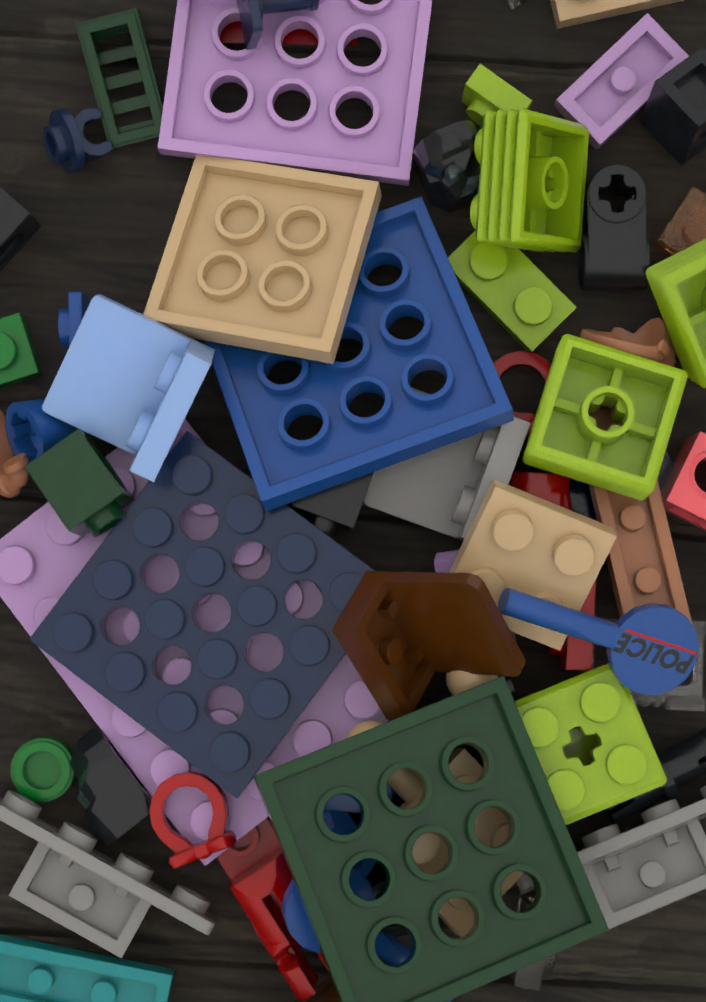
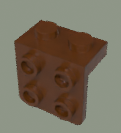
M366 571L332 628L334 635L387 720H394L414 712L435 672L449 673L459 670L471 674L515 677L520 675L526 663L486 584L480 577L471 573Z

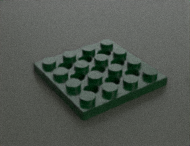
M504 676L253 776L340 1002H446L609 931ZM458 745H470L478 750L482 756L483 771L481 776L473 783L460 782L452 775L449 769L450 754ZM406 769L412 771L419 777L422 783V797L417 805L411 809L397 807L390 801L387 795L388 779L396 770ZM339 794L353 798L361 811L358 827L347 835H339L332 832L327 827L323 816L324 807L328 800ZM487 807L500 810L506 816L509 823V833L506 840L495 848L484 845L475 833L476 818ZM425 833H434L440 836L448 848L446 864L441 870L432 874L420 870L412 856L415 841ZM366 858L377 861L386 873L384 890L379 896L371 900H363L357 897L349 884L351 869L357 862ZM515 871L527 874L535 886V897L532 904L521 912L509 909L501 896V886L504 879ZM459 897L467 901L474 913V923L471 930L465 936L453 939L441 930L438 916L442 905L446 901ZM391 924L403 926L409 932L412 940V949L408 958L398 965L384 964L378 958L375 951V940L378 933L384 927Z

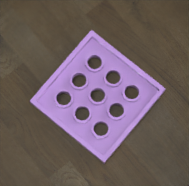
M177 0L158 141L159 153L161 155L195 159V156L240 159L378 181L380 183L409 186L432 0H382L373 5L364 4L359 0H319L318 9L314 11L308 9L264 14L262 19L263 31L255 49L239 51L226 48L220 41V35L225 26L232 22L240 21L237 0ZM293 30H308L318 40L317 49L309 57L302 59L293 58L282 48L285 36ZM358 37H367L376 42L381 51L377 61L365 67L356 66L349 62L344 54V50L351 40ZM224 83H237L248 93L244 106L232 113L221 112L212 104L214 91ZM290 90L303 93L310 101V108L307 114L295 121L282 119L274 110V103L278 96ZM357 98L365 101L373 112L370 122L359 129H350L343 126L337 119L336 111L345 100Z

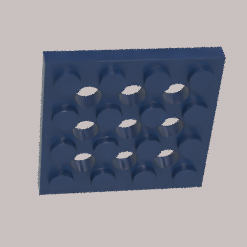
M186 431L164 460L155 481H148L126 510V517L117 522L29 640L227 792L238 798L345 656L346 652L334 635L332 628L365 572L375 570L286 504L265 512L254 480ZM207 504L212 506L218 514V528L206 540H192L184 530V517L193 506ZM251 542L263 544L268 549L271 557L268 571L262 577L254 580L241 577L234 564L237 551L243 545ZM170 556L178 565L179 579L171 590L164 593H156L146 584V566L155 557ZM300 581L315 583L323 595V604L320 611L308 619L294 617L286 606L288 590ZM211 594L223 596L231 607L229 623L217 632H208L201 628L195 614L200 600ZM127 607L137 615L140 629L137 637L131 643L121 646L109 639L105 626L108 616L114 610ZM261 633L273 634L280 640L283 646L281 663L275 669L268 672L255 669L247 658L249 642ZM171 646H178L184 649L190 656L192 663L188 678L177 685L168 684L163 681L156 667L157 659L161 652ZM223 685L235 688L241 694L244 701L242 715L232 724L217 722L208 710V699L211 693Z

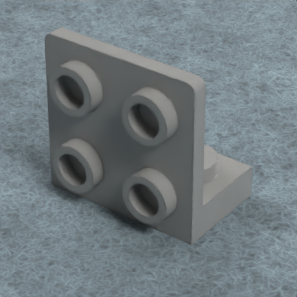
M412 388L417 393L426 395L428 394L426 392ZM514 417V421L375 471L363 502L367 507L464 541L492 479L509 484L530 422Z

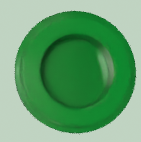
M41 736L28 741L17 750L11 762V779L15 788L21 795L36 802H49L59 798L71 788L76 779L70 764L74 751L66 742L52 736Z

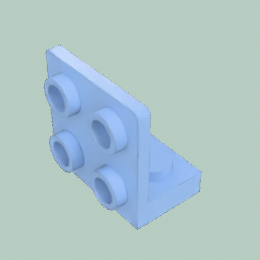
M96 294L91 299L45 398L42 410L59 420L134 454L135 457L129 471L154 482L211 366L215 349L108 297Z

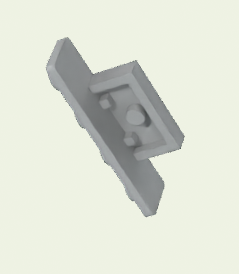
M706 786L700 789L703 800L680 809L677 800L672 799L641 813L645 823L641 826L621 833L618 825L613 824L582 838L586 849L577 853L609 930L706 889V835L699 820L706 818ZM527 874L522 875L516 881L521 895L535 890L534 883Z
M8 790L4 798L0 797V821L38 841L37 846L8 896L120 958L126 952L151 905L208 936L210 935L217 917L207 912L211 902L199 893L181 884H177L173 892L150 880L155 871L148 865L125 853H120L116 861L94 849L98 841L95 836L64 821L59 830L38 818V815L42 808L16 792Z

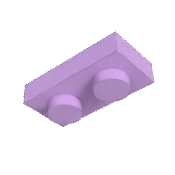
M647 13L556 99L554 107L566 120L586 125L589 130V144L597 151L647 103L654 82L688 58L689 55Z

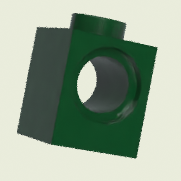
M80 429L74 431L25 466L67 530L82 537L89 532L93 537H98L114 528L119 520L126 517L123 508L135 500L94 439Z

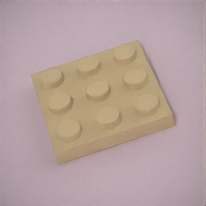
M195 156L143 315L193 339L334 364L381 200L380 183L378 181L240 159Z

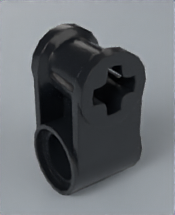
M618 164L607 166L596 173L594 178L585 187L581 247L578 250L580 290H645L648 285L646 270L650 267V249L646 234L645 184L638 172L629 166ZM609 185L614 186L616 196L625 197L626 199L615 212H611L609 201L599 200V196Z

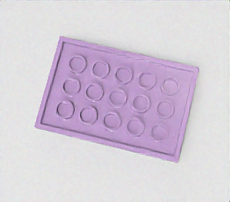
M186 418L184 419L167 456L170 454V452L173 450V448L176 446V444L179 442L182 436L186 433V431H188L204 443V441L193 429V427L186 420ZM117 447L106 458L134 499H136L149 480L129 471L135 455ZM49 502L0 539V597L30 637L111 532L109 530L98 537H93L90 532L83 537L69 532ZM133 502L124 507L123 511L126 512ZM199 504L190 508L183 521L186 534L196 541L210 538L216 532L219 524L216 510L207 504ZM257 542L243 545L237 551L234 560L238 574L248 580L262 577L268 571L271 563L268 549L263 544ZM163 555L155 557L148 563L145 569V581L152 591L164 593L176 585L179 579V568L174 559ZM310 581L295 583L286 595V606L289 612L298 619H308L315 616L323 604L322 592L315 583ZM219 594L207 595L200 600L196 607V620L200 627L208 632L220 631L230 621L231 607L223 596ZM127 607L118 608L107 618L106 633L115 644L127 645L139 633V619L131 609ZM270 633L256 635L247 647V658L250 664L255 669L263 672L275 669L283 658V646L280 640ZM171 646L161 652L157 659L156 667L163 681L168 684L177 685L188 678L192 663L190 656L184 649L178 646ZM40 648L151 796H153L162 782L175 774L188 771L204 774ZM345 654L257 774L346 739L350 730L360 722L375 720L386 723L389 721L384 716L347 654ZM223 685L211 693L208 699V710L217 722L232 724L242 715L244 701L241 694L235 688ZM254 778L238 798H235L222 788L227 797L229 807L226 831L232 830L236 834V841L268 817ZM190 786L177 788L166 800L165 814L179 833L192 844L204 842L208 839L212 821V804L207 795L198 788ZM226 849L212 853L208 858L200 860L206 866Z

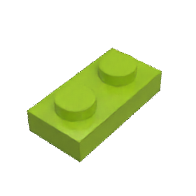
M475 230L448 257L459 284L526 352H533L577 307L520 249L479 243L475 237Z

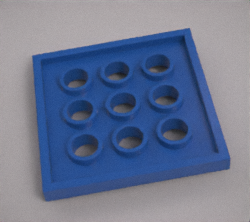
M422 196L379 211L376 214L341 336V340L354 339L363 345L362 351L355 359L347 362L334 361V364L205 341L207 346L215 349L212 364L265 512L514 421L513 408ZM382 265L395 266L402 272L399 279L388 286H377L367 280L371 271ZM403 317H414L424 324L422 331L411 339H397L388 332L390 326L396 320ZM294 361L302 366L299 376L288 384H275L268 380L269 371L279 362ZM433 370L444 375L447 380L438 392L426 395L417 393L410 387L412 379L422 371ZM363 393H375L385 400L382 409L370 417H358L349 411L352 400ZM313 415L323 421L321 430L310 439L297 440L288 435L290 424L300 416Z

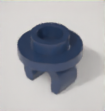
M65 108L51 112L49 125L43 129V140L48 156L53 163H60L68 173H74L83 169L85 160H97L113 149L111 141L92 144L86 140L83 134L84 125L92 124L103 117L100 109L87 108L74 117Z

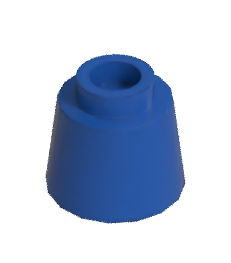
M45 398L12 402L8 406L5 415V429L13 454L15 456L25 453L29 463L79 429L45 413L42 410Z

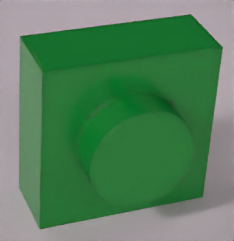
M15 313L0 318V389L43 375L24 316L21 313Z

